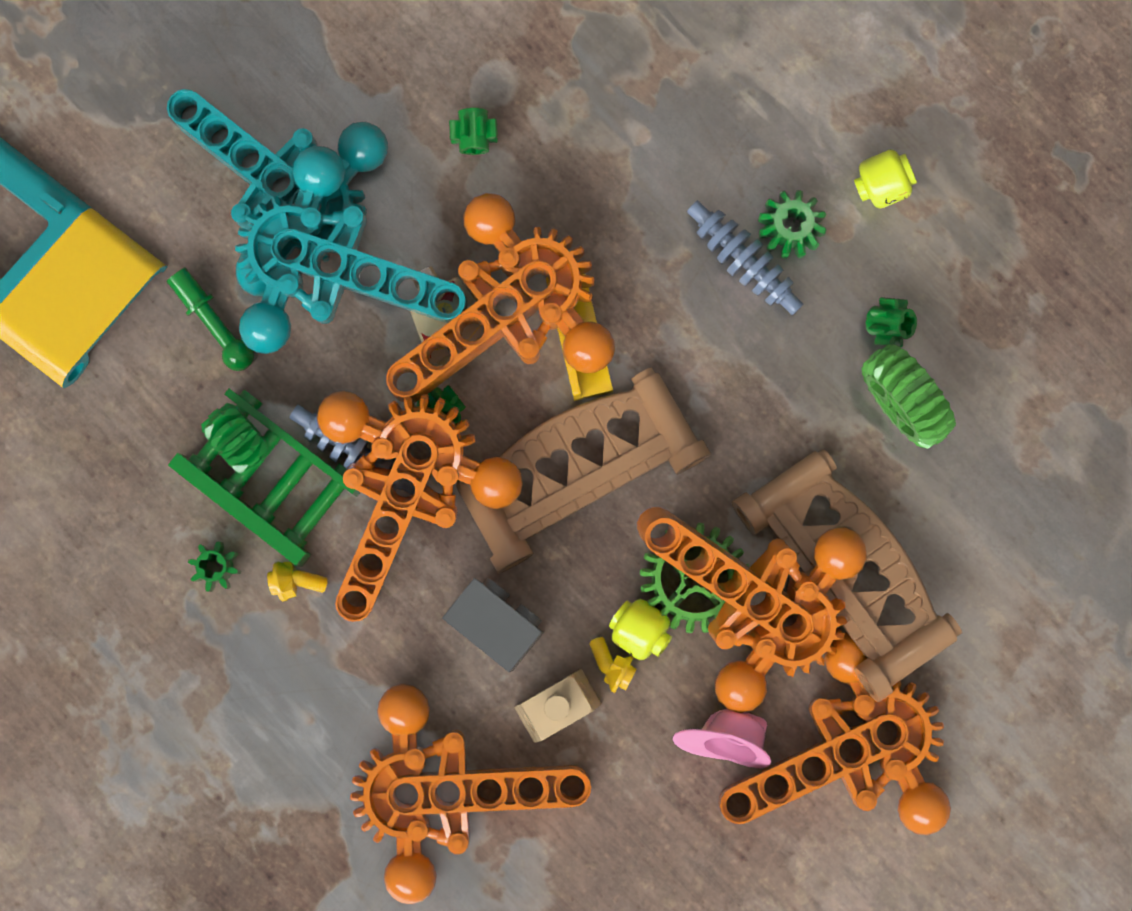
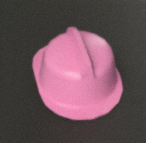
M729 709L719 710L709 717L701 730H682L676 732L673 736L675 745L692 754L729 760L752 768H765L771 764L770 756L763 750L767 722L763 718L747 712L739 713Z

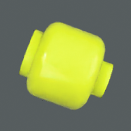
M892 149L862 161L859 165L861 177L854 179L862 201L870 199L873 205L879 209L908 198L912 194V185L917 183L906 154L899 156L898 152Z
M638 599L633 603L627 600L619 608L609 624V627L613 629L612 641L638 660H645L652 653L659 657L672 639V636L667 633L670 627V619L667 615L661 616L660 610L650 606L643 599Z

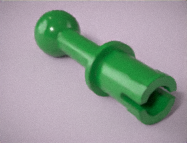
M186 267L172 275L166 282L188 309L186 315L190 316L196 313L223 348L222 360L224 364L234 371L247 369L253 362L254 351L249 349L242 339H235L208 304L214 298L213 295L205 293Z

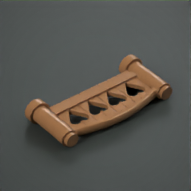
M652 367L638 373L631 379L634 384L633 389L597 398L570 408L528 432L499 456L511 461L517 466L519 471L527 469L532 472L531 507L517 499L505 508L493 509L485 507L476 500L469 484L457 480L456 488L493 553L490 560L498 574L519 565L534 554L526 541L528 538L667 461H669L676 475L695 467L712 455L704 440H697L659 373H655ZM633 410L637 412L640 417L638 447L611 434L607 429L608 422L615 418L622 419V415L626 411ZM592 430L601 431L604 435L602 467L574 453L572 450L574 440L578 438L586 439L587 434ZM556 450L566 451L569 455L567 487L539 473L536 469L537 462L542 458L551 459L552 453Z
M822 449L819 452H812L751 495L747 492L743 493L732 501V506L742 523L753 535L769 526L776 537L784 540L796 553L797 562L800 565L799 568L807 576L817 565L814 557V548L817 540L827 530L840 527L848 528L861 536L866 546V562L872 561L878 565L879 575H884L889 580V588L885 591L852 592L858 576L856 574L853 578L836 580L826 595L830 601L837 598L845 602V608L836 616H845L848 623L842 626L867 658L854 667L855 674L875 701L880 702L893 693V685L956 642L957 636L962 634V630L949 613L937 616L926 588L900 542L885 523L863 501L834 480L832 472L837 469L836 464L829 453ZM817 496L826 497L830 503L829 509L837 511L840 516V521L835 525L802 526L812 500ZM897 594L903 598L904 608H908L914 613L915 619L913 623L909 625L877 626L888 596Z

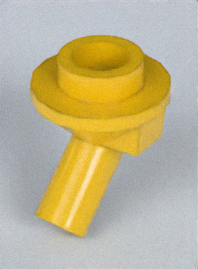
M274 562L273 571L267 573L271 594L273 596L278 595L282 602L288 601L289 598L297 595V586L323 593L328 582L327 577L296 570L292 562Z
M598 637L593 639L589 645L599 669L606 675L604 682L609 684L610 690L614 694L618 687L626 691L637 668L630 665L633 657L623 658L617 655L613 661L605 638Z

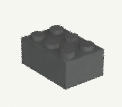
M487 577L483 583L474 578L442 619L510 673L515 670L544 633L538 628L542 620L522 604L517 609L509 605L506 600L510 594Z

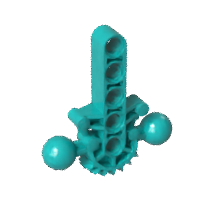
M182 89L170 96L167 102L168 115L181 131L250 185L239 203L233 206L231 210L232 218L241 228L251 230L253 227L245 219L247 214H252L257 219L263 215L257 208L258 203H264L269 210L274 209L272 196L278 195L283 202V206H294L299 188L294 182L292 174L293 164L302 151L318 145L308 129L301 128L296 130L293 137L274 154L196 92ZM189 106H197V112L192 118L181 119L184 109ZM356 122L346 127L338 140L337 151L345 168L344 180L337 191L330 196L322 198L319 211L321 214H333L334 211H344L350 206H356L360 208L364 215L367 214L365 206L358 204L366 198L363 190H350L347 185L357 172L373 171L383 164L388 152V141L386 135L378 126L369 122ZM221 129L228 130V136L223 142L218 144L212 143L214 133ZM251 153L259 154V160L253 167H242L244 157ZM278 178H290V184L287 189L282 192L272 191L273 184ZM334 224L325 225L316 237L327 240L335 228ZM289 240L284 244L282 248L284 259H287L295 248L302 250L299 240ZM241 254L238 261L248 257V254ZM325 255L322 260L328 262L330 255ZM236 264L235 274L238 284L242 289L253 296H263L267 285L261 280L253 284L246 283L244 277L252 268L240 269Z
M317 145L306 148L296 158L292 174L299 192L294 206H283V202L278 195L272 196L274 209L269 210L264 203H258L257 208L263 215L257 219L252 214H247L245 219L253 225L251 231L245 228H239L238 235L248 239L247 244L235 246L236 252L248 254V257L237 262L238 268H252L246 274L244 280L248 284L261 280L267 285L261 302L255 303L246 309L240 318L239 324L242 341L249 349L256 353L269 354L276 352L288 341L291 333V322L284 310L288 298L296 297L302 302L301 306L311 313L313 319L321 324H328L333 321L344 289L447 323L467 309L466 296L461 288L454 283L358 251L367 223L366 216L360 208L350 206L344 211H334L333 214H321L318 211L322 198L330 196L339 189L345 174L342 159L337 152L328 147ZM334 224L335 228L327 240L316 237L325 225ZM289 240H299L302 245L300 255L292 260L284 259L282 254L284 244ZM329 253L339 254L341 257L339 269L333 273H324L321 269L323 257ZM376 266L380 269L381 273L378 283L370 287L361 285L359 279L361 271L365 267ZM302 274L314 278L313 294H307L303 290ZM407 279H414L420 285L418 295L411 300H403L398 294L400 284ZM452 292L459 297L458 308L448 314L440 312L437 308L438 298L443 293Z

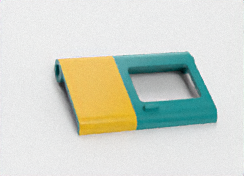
M0 137V185L48 221L47 229L5 276L0 279V339L62 388H67L86 369L89 363L88 352L158 273H163L168 266Z

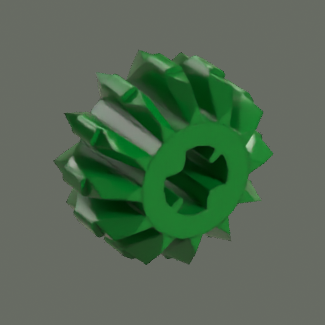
M785 190L779 193V203L773 199H768L765 203L768 212L760 213L758 221L766 225L759 230V237L773 238L767 245V250L770 252L775 250L778 245L782 246L781 258L783 259L788 258L791 248L794 249L798 258L805 256V246L811 250H816L819 246L816 237L824 236L827 230L826 227L818 224L825 219V211H812L818 200L812 197L806 204L801 202L803 198V191L801 190L796 191L793 200H790L789 194ZM788 217L794 218L793 223L796 220L800 222L796 232H791V226L788 229L784 227Z
M226 403L220 409H215L208 415L209 418L201 424L204 436L228 465L238 473L246 474L251 469H256L264 462L263 459L271 453L270 445L244 413L233 404Z

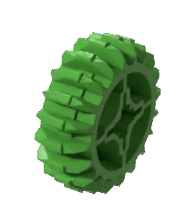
M888 344L883 349L879 348L871 354L870 358L861 367L864 382L868 385V391L874 396L875 402L879 404L883 413L889 417L892 424H895L901 434H905L909 441L914 442L916 446L929 449L935 443L939 444L947 438V435L956 426L954 412L950 408V403L945 399L943 391L938 388L935 380L929 376L926 369L917 362L916 358L911 357L906 350L894 344Z
M698 523L695 530L704 535L705 527L703 523ZM714 527L707 538L729 552L726 548L733 543L734 538L728 536L722 543L717 542L716 539L720 534V528ZM740 548L732 552L731 555L739 558L744 554V551ZM645 553L644 560L653 563L654 566L653 570L641 569L640 576L652 577V583L644 584L640 589L641 592L645 593L654 590L656 596L647 601L648 604L655 606L660 603L663 607L660 610L661 616H666L668 613L674 616L670 622L671 629H676L679 626L680 620L683 619L686 620V633H693L694 621H700L702 632L707 633L708 619H715L725 601L698 585L688 588L681 595V590L686 586L684 580L688 579V577H684V573L674 566L672 568L679 575V585L673 594L667 598L661 584V571L665 560L651 553ZM727 569L728 581L732 578L734 569ZM692 593L701 594L716 605L710 610L700 613L687 612L678 608V605Z

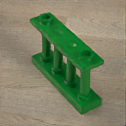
M228 388L224 395L236 403V406L246 417L251 415L268 428L263 437L270 445V452L282 439L299 452L300 455L262 503L256 502L253 507H250L240 499L244 493L241 489L260 465L256 469H251L246 474L235 471L229 479L224 478L220 483L208 474L212 469L210 464L219 454L209 440L197 455L192 453L188 458L177 453L168 466L295 566L303 567L312 555L304 549L308 543L305 540L344 489L356 497L361 492L348 488L343 483V474L347 470L339 463L333 469L261 413L259 409L263 403L245 389L238 395ZM314 464L332 479L293 529L288 527L285 532H282L272 524L276 518L273 514Z

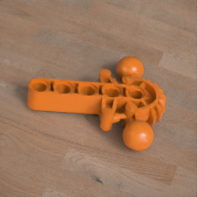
M485 193L474 197L464 212V227L468 235L475 241L486 245L494 244L500 252L498 260L489 263L487 260L479 263L466 260L459 265L458 273L460 279L476 302L395 362L387 372L386 384L399 401L404 402L405 397H412L414 402L421 399L422 394L430 393L503 337L524 363L534 364L539 360L540 349L547 340L546 334L549 330L557 328L565 336L563 355L572 368L583 373H596L604 369L612 361L615 352L614 339L610 331L603 325L595 322H584L574 309L578 301L588 303L593 299L592 293L582 289L590 288L595 284L594 277L583 275L592 269L591 261L578 262L584 255V249L580 246L569 252L568 250L573 243L572 237L567 235L558 243V231L556 229H551L546 239L542 238L541 228L535 227L533 231L534 238L522 241L513 230L515 212L511 204L504 197L492 193ZM502 270L509 278L500 284L491 277L492 272ZM539 274L545 275L550 279V284L545 290L536 292L528 287L527 284L531 277ZM503 299L513 300L517 303L516 311L510 316L498 315L495 312V307L499 301ZM539 311L542 323L537 331L533 330L531 332L526 320ZM476 323L484 328L482 337L476 341H467L462 337L464 328L469 324ZM438 348H445L451 352L450 360L443 366H434L429 362L431 353ZM413 373L417 375V384L412 390L403 392L397 389V380L402 374Z
M334 392L324 398L318 408V426L324 436L333 442L344 444L361 438L373 443L372 451L367 456L363 455L356 463L349 465L343 474L345 486L378 501L336 597V610L341 617L348 621H361L371 612L412 516L435 523L442 528L453 526L458 512L455 506L456 495L453 494V485L457 480L469 484L476 500L485 507L493 509L505 508L511 505L521 494L522 476L517 466L511 461L500 457L485 459L480 463L464 456V446L473 444L475 442V435H461V432L469 427V421L464 419L455 424L453 419L458 415L459 409L454 406L447 415L441 412L445 404V400L442 398L437 400L435 408L428 407V394H422L420 406L416 407L412 397H405L404 410L401 409L396 401H392L388 406L393 416L387 422L370 416L368 407L363 399L351 392ZM414 441H424L431 448L432 454L427 459H416L411 455L409 445ZM378 458L384 460L396 458L392 469L379 468L374 465ZM430 474L433 475L437 482L443 485L442 493L438 494L426 485ZM402 478L408 479L413 483L415 493L408 497L400 496L395 492L393 482ZM384 516L392 517L397 521L399 530L391 534L384 533L379 529L377 520ZM365 554H375L381 559L383 566L378 570H369L362 564L361 557ZM349 591H359L365 596L367 603L360 607L352 606L346 600L345 594Z
M652 507L640 515L637 521V530L647 547L663 560L725 601L717 617L708 626V632L717 646L721 649H730L734 645L740 647L744 644L753 648L745 661L729 662L718 673L715 680V692L719 702L725 708L743 713L753 711L763 703L767 693L765 675L775 662L783 666L788 676L794 677L797 666H800L804 673L810 674L811 662L816 661L817 664L824 666L825 660L822 655L826 651L836 654V648L832 644L833 640L844 639V633L837 627L848 623L845 616L836 615L845 608V602L837 598L830 601L826 593L836 580L853 578L863 569L867 560L866 546L864 540L857 532L840 527L829 529L822 534L814 548V557L817 565L807 576L806 573L799 571L800 565L797 562L796 553L782 539L772 540L767 550L749 567L666 509ZM660 523L669 524L664 536L660 538L651 537V531L656 525ZM694 546H701V553L696 559L692 561L684 560L687 550ZM727 569H734V574L729 581L725 583L717 582L720 573ZM788 575H790L787 592H785L783 588ZM766 591V597L761 603L750 605L751 599L756 593ZM798 614V618L793 625L783 627V622L789 615Z
M847 631L843 632L844 639L833 640L832 642L836 648V654L826 651L824 660L826 669L832 677L840 682L849 683L855 696L851 701H841V699L826 700L822 698L812 700L809 704V713L823 741L726 787L719 796L718 804L720 811L728 821L734 824L748 823L839 778L842 779L854 805L863 811H870L875 808L877 798L885 791L883 787L890 780H896L903 792L899 798L898 813L904 826L919 835L937 833L948 822L951 805L948 796L942 788L924 781L918 765L924 758L932 762H937L939 759L935 753L928 751L930 745L943 746L944 740L932 737V731L944 729V724L942 722L930 723L929 717L936 715L939 709L937 706H931L926 709L922 707L930 697L926 692L919 694L915 699L912 697L916 690V684L913 682H909L902 692L900 691L901 681L892 686L893 693L880 702L875 701L863 687L854 671V667L867 658ZM853 711L854 715L863 720V722L849 728L840 715H842V712ZM889 720L896 726L897 737L892 743L883 744L878 739L877 728L882 722ZM852 738L858 742L860 754L856 760L845 762L840 756L839 749L842 742ZM815 756L822 761L823 772L817 779L809 780L802 773V764L807 758ZM880 759L882 774L875 781L871 779L868 765ZM775 774L783 776L786 781L785 792L776 798L769 797L764 790L766 779ZM733 793H744L749 799V808L742 815H733L727 810V800Z
M400 684L392 686L384 692L379 700L377 709L379 722L386 731L392 734L393 752L383 756L377 748L370 751L371 758L376 764L373 765L365 760L360 762L359 768L368 775L367 777L361 775L353 777L352 783L363 787V791L352 792L350 799L352 801H363L364 803L363 806L353 811L355 817L367 814L370 818L364 822L361 829L366 832L373 825L379 829L374 835L373 841L379 843L385 833L396 837L397 855L389 861L385 868V887L391 897L400 903L415 904L422 902L430 896L435 888L437 878L434 865L428 857L422 854L421 841L428 837L437 840V844L448 847L453 854H462L468 848L470 840L469 812L580 806L587 801L591 793V783L588 774L579 766L573 765L467 770L466 739L459 730L448 732L445 737L433 741V745L427 748L417 746V732L424 728L429 719L430 707L428 699L421 690L413 685ZM434 755L441 756L438 772H422L427 763V758ZM571 775L578 776L584 782L582 792L573 797L564 794L560 788L563 779ZM529 777L538 779L543 786L541 794L532 799L523 796L519 790L521 781ZM491 779L498 782L502 791L500 796L491 801L482 798L478 792V785L482 781ZM445 781L453 782L459 788L460 796L453 802H444L437 794V786ZM403 783L413 785L418 792L417 801L412 804L400 802L396 796L397 786ZM426 814H440L443 828L441 827V830L431 828Z

